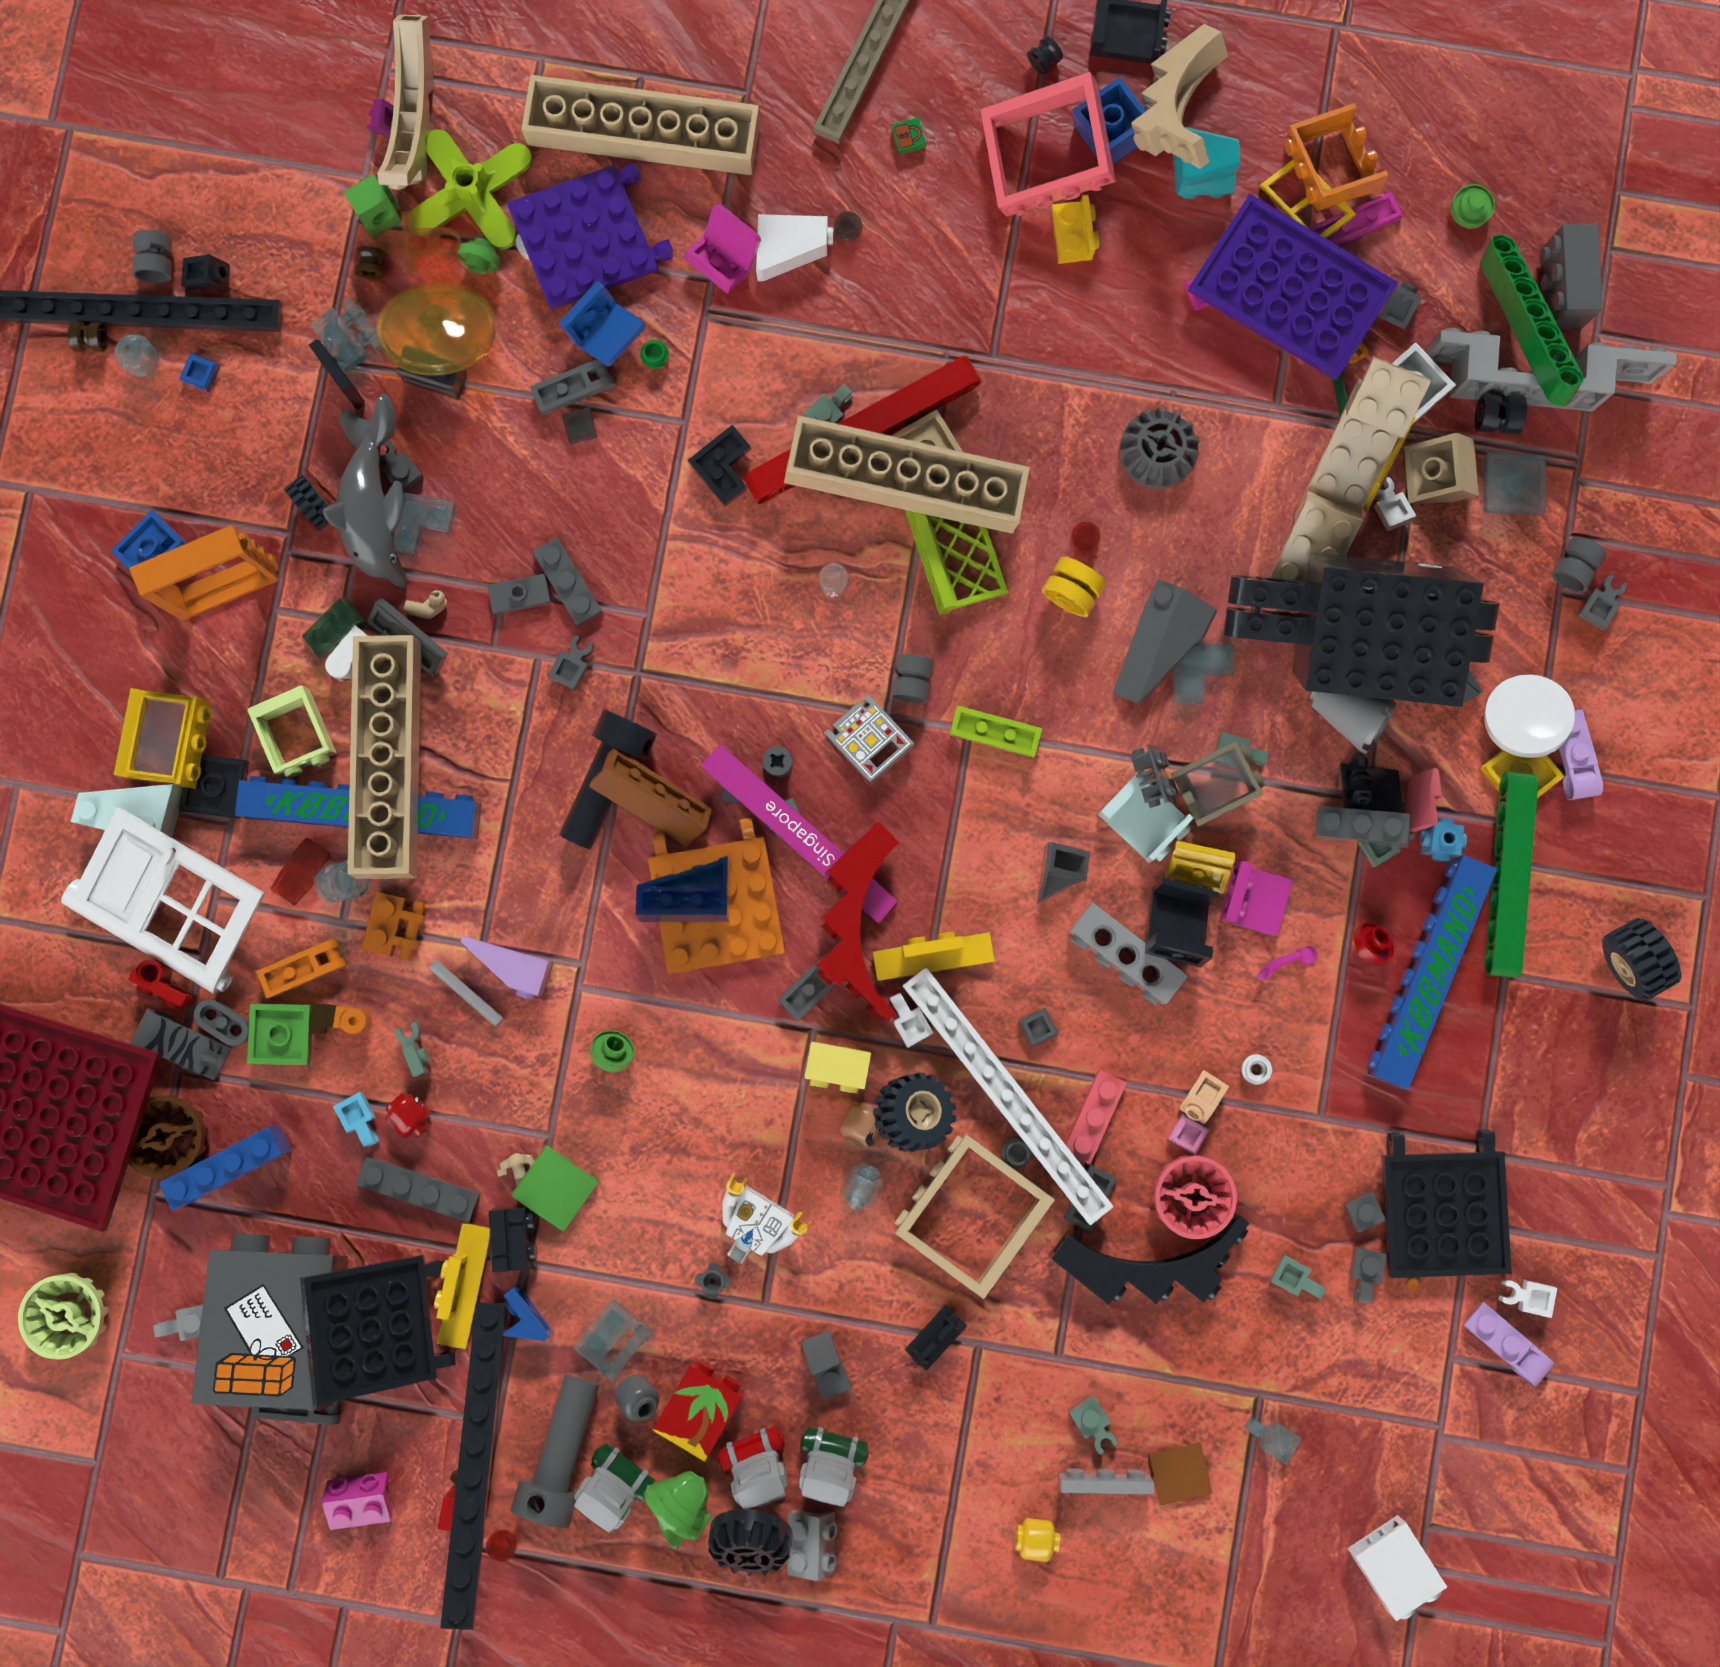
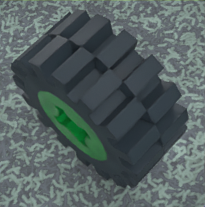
M300 475L284 488V491L319 531L329 524L322 513V510L329 506V504L304 475Z

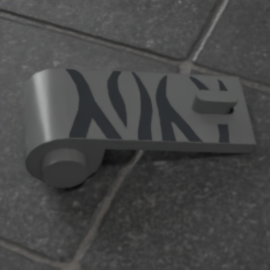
M147 1008L130 1040L134 1045L163 1053L162 1058L215 1080L231 1049L230 1046L180 1025L172 1017L151 1008Z

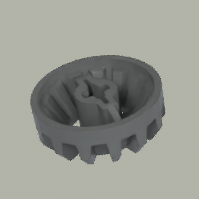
M1158 407L1155 411L1144 410L1138 417L1132 419L1124 430L1119 444V458L1126 474L1137 484L1150 489H1166L1182 482L1193 469L1199 456L1198 444L1200 440L1199 436L1195 435L1192 422H1186L1181 418V413L1176 410L1173 413L1164 411L1165 407ZM1158 424L1168 425L1166 431L1159 430L1153 433L1147 430ZM1172 428L1180 435L1182 447L1175 444V439L1170 433ZM1158 443L1164 445L1161 451L1156 449Z

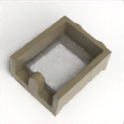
M1234 741L1171 773L1197 826L1263 795L1260 788L1265 786L1264 781L1258 770L1251 771L1247 762L1252 760L1244 744L1238 746L1237 742Z

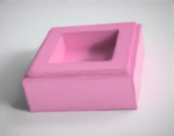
M1181 1114L1167 1140L1195 1155L1209 1129L1188 1116Z

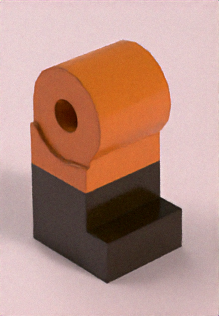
M313 1003L308 1033L327 1034V1028L333 1027L341 1028L349 1034H362L370 1028L371 1016L365 1009Z

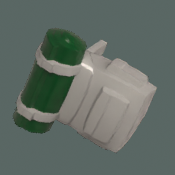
M808 1426L800 1438L801 1453L808 1456L807 1463H804L800 1470L798 1487L802 1490V1496L808 1499L844 1507L845 1503L851 1500L856 1484V1478L852 1475L854 1469H861L868 1460V1442L859 1441L858 1437L855 1436L850 1438L824 1431L822 1427L815 1429Z
M605 1443L594 1451L591 1466L595 1471L592 1477H586L580 1484L574 1496L576 1500L574 1507L598 1526L610 1532L612 1529H618L624 1523L631 1512L629 1505L634 1499L638 1502L645 1500L643 1493L647 1489V1485L655 1483L656 1480L648 1475V1470H642L622 1455L617 1447L613 1449L609 1444Z

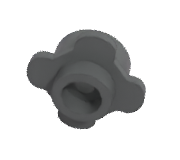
M717 1262L710 1263L705 1272L698 1273L695 1277V1283L701 1286L703 1291L706 1292V1297L709 1299H715L723 1288H728L731 1285V1278L723 1274L720 1270L721 1266ZM715 1278L716 1282L711 1283L710 1279Z

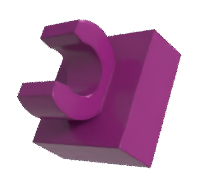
M384 99L374 100L373 109L369 111V115L372 116L371 125H367V129L377 135L381 134L390 139L394 106Z

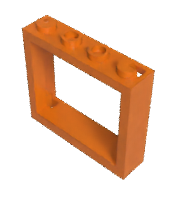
M233 525L129 568L139 595L182 621L280 580L276 572L279 568L275 556L272 553L268 554L263 546L260 547L255 539H249L246 532L239 531ZM239 556L245 560L242 563L185 587L178 588L174 585L179 581Z

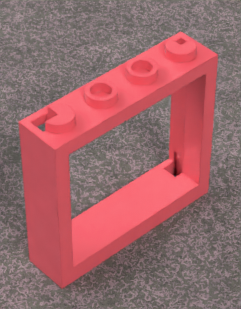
M1091 72L980 109L997 205L1006 217L1014 214L1021 216L1027 210L1046 208L1055 201L1061 199L1071 200L1080 196V193L1089 190L1099 191L1102 190L1101 186L1116 182L1098 83ZM1086 99L1099 166L1008 195L996 129Z

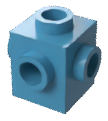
M1438 818L1439 825L1422 829L1421 854L1432 855V860L1446 862L1450 861L1452 857L1461 855V851L1465 850L1467 843L1464 825L1454 824V819ZM1444 834H1447L1446 842L1444 841Z

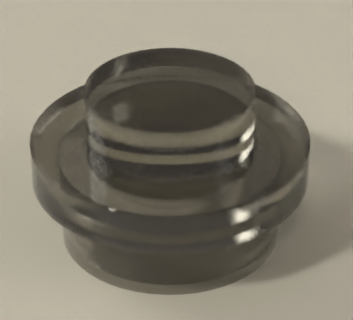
M843 212L835 219L834 231L842 240H855L862 232V220L853 212Z

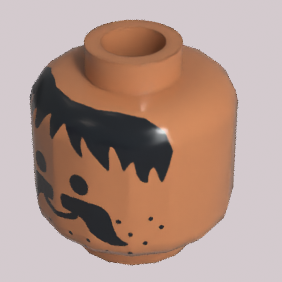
M860 1103L859 1106H851L848 1109L840 1125V1132L846 1137L845 1144L857 1150H860L862 1146L872 1147L881 1132V1128L876 1129L875 1122L879 1121V1117L873 1115V1109L876 1108Z

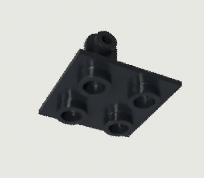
M1362 753L1354 754L1349 764L1340 763L1344 808L1404 813L1399 770L1367 766L1368 759Z

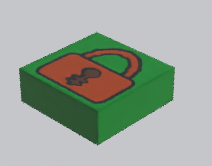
M919 117L891 124L898 155L926 148V141Z

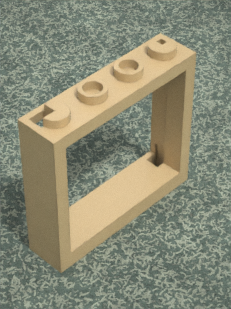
M964 1133L962 1138L957 1135L953 1142L950 1143L947 1150L951 1153L943 1162L939 1159L929 1173L933 1178L928 1185L924 1186L921 1184L911 1198L915 1203L910 1210L903 1209L899 1217L894 1222L897 1225L895 1234L984 1299L1055 1199ZM968 1148L972 1149L1036 1197L977 1281L909 1231Z

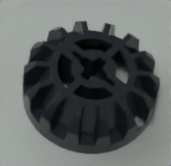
M750 1509L731 1510L717 1515L711 1521L708 1551L721 1568L730 1567L734 1574L740 1570L747 1572V1576H751L752 1572H759L762 1576H765L769 1571L777 1572L790 1559L793 1531L786 1521L773 1514Z

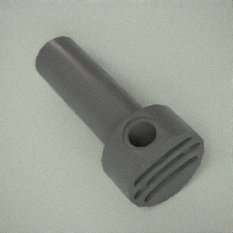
M564 1375L533 1478H520L510 1509L513 1514L551 1527L568 1528L570 1526L576 1500L574 1496L576 1492L568 1489L597 1395L598 1383L573 1375Z

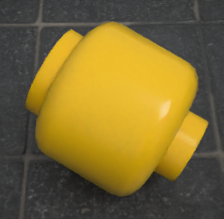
M1026 1518L1022 1525H1017L1015 1550L1019 1551L1023 1559L1048 1562L1052 1558L1053 1552H1059L1060 1533L1055 1532L1051 1521Z

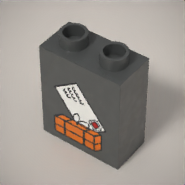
M232 1233L231 1250H209L191 1404L319 1410L333 1406V1402L319 1406L313 1405L300 1277L347 1269L348 1256L329 1255L331 1238L293 1236L292 1252L277 1253L269 1252L270 1235Z

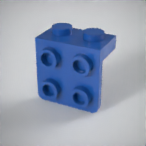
M598 281L558 323L574 345L606 366H611L646 328L642 319L618 305L605 286Z

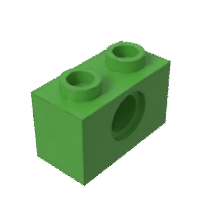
M374 174L343 192L372 239L402 222L397 214V211L401 208L387 185L378 184Z

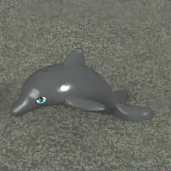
M384 393L376 399L375 409L369 421L359 418L350 410H344L340 413L339 422L350 443L357 450L348 462L341 477L336 503L324 508L322 513L332 526L338 528L346 552L359 569L368 576L386 578L394 585L404 588L407 585V576L401 566L394 546V530L401 520L404 506L402 483L395 481L387 495L384 496L380 478L381 446L392 438L396 429L394 406L390 398Z

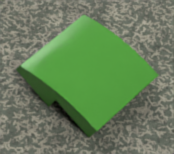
M545 1145L511 1195L537 1215L565 1231L599 1181L593 1175L573 1164L569 1158L550 1146Z

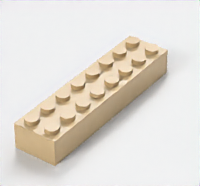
M530 75L521 130L529 146L753 175L760 128L759 105Z
M798 415L784 483L1013 534L1020 522L1030 467Z
M414 635L353 636L347 874L356 879L417 878L421 643Z

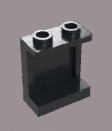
M1097 0L1089 55L1152 64L1158 59L1159 54H1165L1168 36L1163 35V29L1169 26L1171 9H1166L1167 0H1161L1160 4L1129 0Z

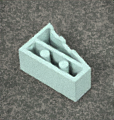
M168 784L78 793L71 822L106 830L116 808L120 807L172 838L179 813L183 787Z

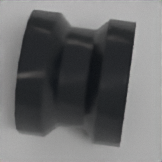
M1044 36L1039 41L1038 47H1033L1027 52V57L1033 68L1040 74L1045 75L1051 70L1053 63L1057 64L1063 59V53L1059 45L1052 38Z

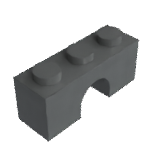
M1318 806L1315 836L1317 840L1347 843L1348 841H1366L1380 846L1409 848L1411 814Z

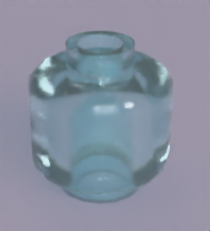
M126 335L115 346L116 361L126 372L135 377L149 376L159 365L160 358L157 349L141 335Z
M865 1163L851 1167L840 1187V1193L846 1200L845 1204L857 1211H861L862 1208H872L877 1203L884 1187L881 1172L877 1168Z

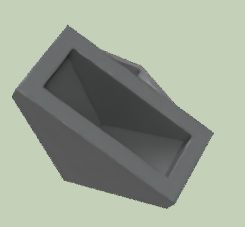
M1048 842L1044 846L1037 904L1080 881H1087L1090 852Z

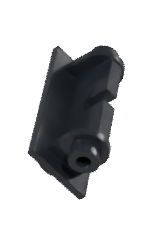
M945 1304L904 1350L918 1366H922L927 1371L968 1325Z

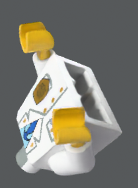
M735 1173L731 1174L722 1201V1222L727 1227L726 1234L735 1239L734 1244L727 1253L733 1260L743 1264L751 1250L761 1256L765 1252L773 1254L791 1245L800 1235L805 1234L813 1222L811 1220L808 1224L801 1223L799 1218L803 1214L802 1212H798L795 1216L747 1186V1177H745L743 1183H737L734 1180Z

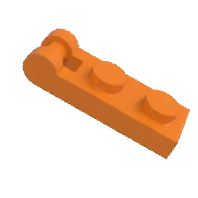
M336 938L257 970L256 973L266 998L271 999L329 973L345 968L347 964L344 957L340 958L337 950L339 945ZM326 953L329 963L321 965L318 956Z

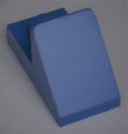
M519 1284L504 1294L507 1309L513 1316L518 1315L521 1320L504 1332L503 1336L545 1341L554 1333Z

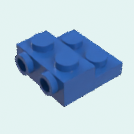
M151 510L111 552L129 570L132 566L185 545L187 542L160 515Z

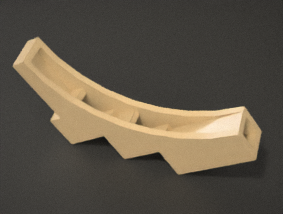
M398 15L393 20L395 45L393 120L387 152L383 164L377 172L378 184L388 185L390 189H404L408 185L418 184L428 174L425 137L431 131L428 95L434 89L429 20L428 16Z

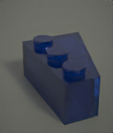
M725 856L702 866L700 864L691 867L692 869L677 874L672 873L636 885V916L639 922H729V857Z

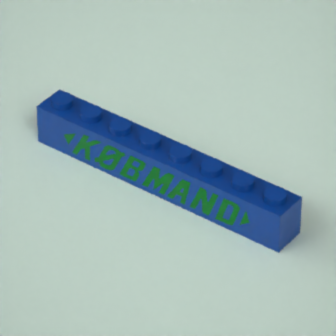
M250 776L249 781L239 780L235 816L244 819L349 828L350 785L338 784V788L333 789L326 788L327 783L309 781L308 786H299L296 780L279 779V784L268 783V778ZM426 792V797L418 796V834L478 839L481 804L473 801V796L456 794L455 799H446L443 793Z
M1466 855L1457 856L1454 860L1451 859L1448 862L1444 871V875L1447 876L1443 887L1440 886L1437 889L1433 902L1436 903L1432 914L1429 913L1422 926V930H1425L1421 941H1417L1413 947L1411 957L1414 959L1410 969L1407 968L1401 977L1400 984L1403 986L1399 996L1396 995L1390 1004L1389 1012L1392 1014L1388 1024L1384 1023L1378 1034V1039L1381 1041L1377 1051L1374 1050L1369 1056L1367 1062L1369 1071L1367 1075L1397 1088L1409 1090L1497 871L1496 868Z

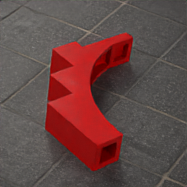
M879 821L825 871L829 876L826 879L828 884L837 893L843 890L845 894L820 918L824 922L821 928L832 939L838 936L841 940L815 965L819 968L816 974L827 986L833 983L838 987L846 979L849 983L845 987L855 998L858 999L862 996L869 1003L866 1009L878 1021L882 1017L884 1020L889 1021L896 1012L876 992L869 978L863 959L860 939L861 913L869 884L883 860L899 844Z

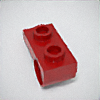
M144 960L140 962L128 978L129 981L137 984L135 988L137 991L148 996H152L154 993L163 998L161 1001L163 1004L178 1010L179 1007H191L196 998L195 995L169 983L172 978V969L157 960ZM153 966L158 970V976L154 981L149 977V971Z

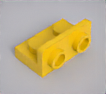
M1088 194L1082 195L1079 202L1052 204L1051 213L1058 264L1092 260L1095 249H1099L1098 231H1093L1092 222L1096 218L1095 206L1089 203Z

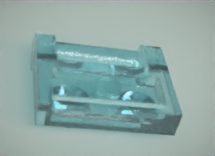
M613 1298L573 1348L605 1376L615 1382L621 1375V1369L643 1342L651 1339L654 1331ZM628 1327H630L636 1333L611 1363L607 1362L604 1357Z

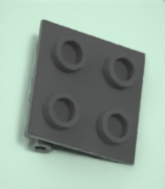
M1146 745L1148 749L1146 753L1143 748L1132 751L1133 757L1131 761L1135 772L1152 767L1151 770L1139 773L1136 777L1140 778L1153 773L1155 775V778L1141 782L1139 786L1157 782L1155 785L1141 789L1145 804L1148 803L1149 808L1161 805L1160 799H1164L1165 803H1176L1174 796L1178 795V790L1174 779L1168 778L1165 768L1169 767V762L1165 751H1160L1159 747L1153 745Z

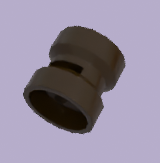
M71 322L68 327L69 345L74 352H84L87 349H92L94 352L106 351L108 335L105 325L102 322H92L89 325H84L82 322Z

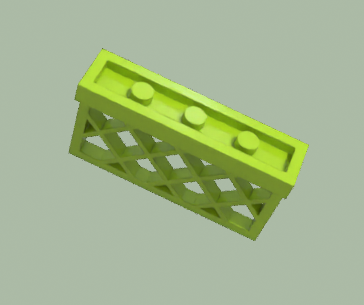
M905 510L939 616L950 613L953 609L1008 593L987 528L978 526L979 533L976 539L961 532L964 525L963 522H961L958 529H955L942 522L944 518L939 520L931 515ZM939 527L954 534L949 547L937 541L935 534ZM957 537L972 544L967 557L951 549ZM975 547L987 553L988 561L985 566L970 559ZM948 554L963 561L958 574L946 568L945 560ZM966 564L981 571L976 584L961 576ZM984 574L996 580L998 589L988 591L979 586ZM950 577L955 579L953 583H951ZM957 581L972 588L968 598L957 601L954 592ZM975 591L981 593L979 595L973 596Z

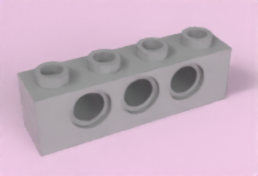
M1093 902L1087 906L1068 931L1073 936L1070 940L1084 951L1088 947L1097 955L1094 959L1107 969L1112 966L1120 972L1118 978L1130 987L1136 984L1144 991L1141 995L1155 1006L1158 1002L1161 1005H1166L1188 977L1167 959L1145 954L1146 943ZM1099 929L1105 930L1109 935V942L1106 946H1100L1095 941V933ZM1122 948H1128L1133 954V959L1128 965L1121 963L1118 954ZM1146 966H1151L1156 971V979L1152 983L1146 982L1142 977L1143 969Z

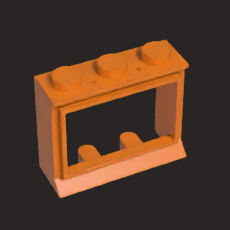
M1355 103L1290 125L1287 137L1284 140L1286 153L1289 156L1292 155L1295 162L1296 175L1300 180H1303L1306 186L1307 199L1310 204H1314L1317 213H1320L1323 209L1372 192L1382 193L1388 173L1386 170L1380 173L1375 171L1378 160L1376 151L1366 152L1363 145L1367 135L1365 127L1355 128L1353 124V118L1357 109ZM1340 130L1362 179L1324 191L1303 142Z

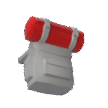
M776 1426L767 1430L764 1427L756 1434L734 1443L730 1441L726 1443L727 1446L718 1449L717 1461L719 1467L727 1475L733 1474L734 1476L731 1489L737 1505L742 1506L743 1509L755 1506L762 1507L786 1496L785 1488L788 1485L787 1472L783 1463L779 1462L778 1456L784 1452L785 1442L783 1433Z

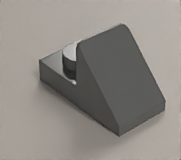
M830 1330L801 1341L811 1375L815 1377L823 1400L852 1389Z

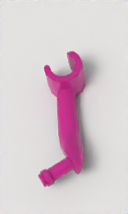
M1312 946L1301 948L1294 953L1273 959L1260 970L1257 976L1259 979H1269L1279 967L1299 959L1303 966L1313 963L1318 959L1317 953Z

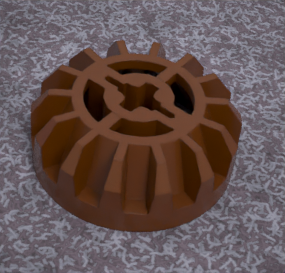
M175 1095L149 1098L128 1164L138 1173L151 1178L172 1177L197 1164L200 1154L204 1153L207 1148L204 1142L205 1136L209 1134L208 1128L204 1127L202 1121L203 1113L197 1111L192 1106L193 1103L191 1101L178 1098ZM168 1115H177L183 1118L187 1124L179 1125L175 1122H169ZM162 1117L163 1123L154 1125ZM167 1132H176L165 1140L156 1141V1139L163 1137ZM191 1134L187 1148L182 1153H179L178 1146L181 1145L186 1135ZM172 1149L174 1156H165L158 1151Z

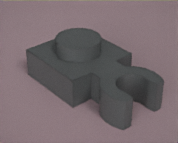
M388 440L386 445L389 447V452L386 455L380 454V462L387 465L381 470L392 484L395 481L402 483L404 493L424 476L405 452L397 456L396 447Z
M1609 575L1602 580L1600 585L1601 591L1598 589L1591 591L1577 616L1600 630L1608 627L1621 603L1614 600L1615 597L1624 593L1627 588V584L1622 583L1617 587V590L1612 589L1610 582L1614 577L1613 575Z
M577 635L571 640L570 654L561 651L548 674L550 679L573 691L577 689L589 667L587 663L583 662V659L590 656L594 651V645L589 642L586 649L579 650L577 646L581 638Z

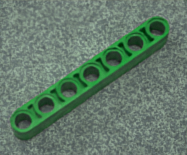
M1504 234L1494 235L1480 260V266L1545 397L1553 405L1566 406L1571 402L1583 383V374L1515 241Z
M1505 771L1500 780L1493 867L1497 871L1491 883L1485 952V972L1489 976L1519 978L1523 970L1538 794V777L1535 774Z

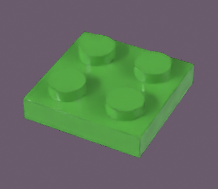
M250 1004L247 1064L310 1065L312 1033L308 1032L312 1005Z

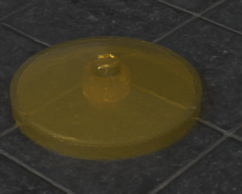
M432 282L411 287L393 297L379 315L377 334L382 351L398 367L421 375H445L466 369L486 355L495 340L496 323L490 304L475 290L455 283Z

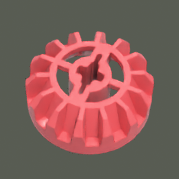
M1199 1155L1180 1156L1173 1162L1167 1163L1159 1177H1156L1154 1181L1155 1188L1152 1201L1155 1204L1156 1214L1167 1228L1182 1237L1189 1239L1209 1238L1221 1232L1233 1218L1237 1206L1236 1187L1227 1170L1216 1161ZM1192 1174L1191 1182L1182 1184L1180 1188L1173 1187L1180 1177ZM1197 1175L1203 1177L1208 1182L1212 1193H1209L1204 1186L1196 1183ZM1195 1189V1192L1207 1199H1194L1192 1204L1191 1200L1180 1194L1188 1195V1193H1193ZM1171 1197L1179 1200L1187 1208L1186 1215L1176 1210ZM1209 1205L1203 1213L1191 1216L1192 1211H1201Z

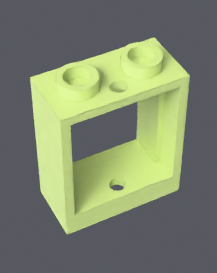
M303 685L247 709L274 774L292 778L303 772L302 768L312 764L313 766L323 765L330 761V756L337 754L312 693ZM305 705L322 748L285 763L267 721Z

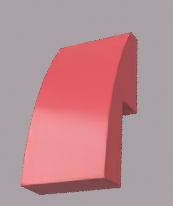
M1438 768L1412 775L1410 778L1406 796V813L1411 814L1410 831L1416 832L1439 825L1435 799L1442 797Z

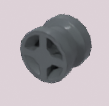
M780 746L768 749L763 756L764 769L767 774L774 778L787 776L793 766L789 751Z

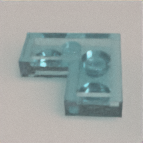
M403 492L404 506L402 517L394 530L396 552L416 555L422 528L451 533L457 506L455 502Z
M1194 644L1184 655L1185 658L1179 664L1176 663L1173 666V703L1203 704L1204 675H1232L1234 673V644Z

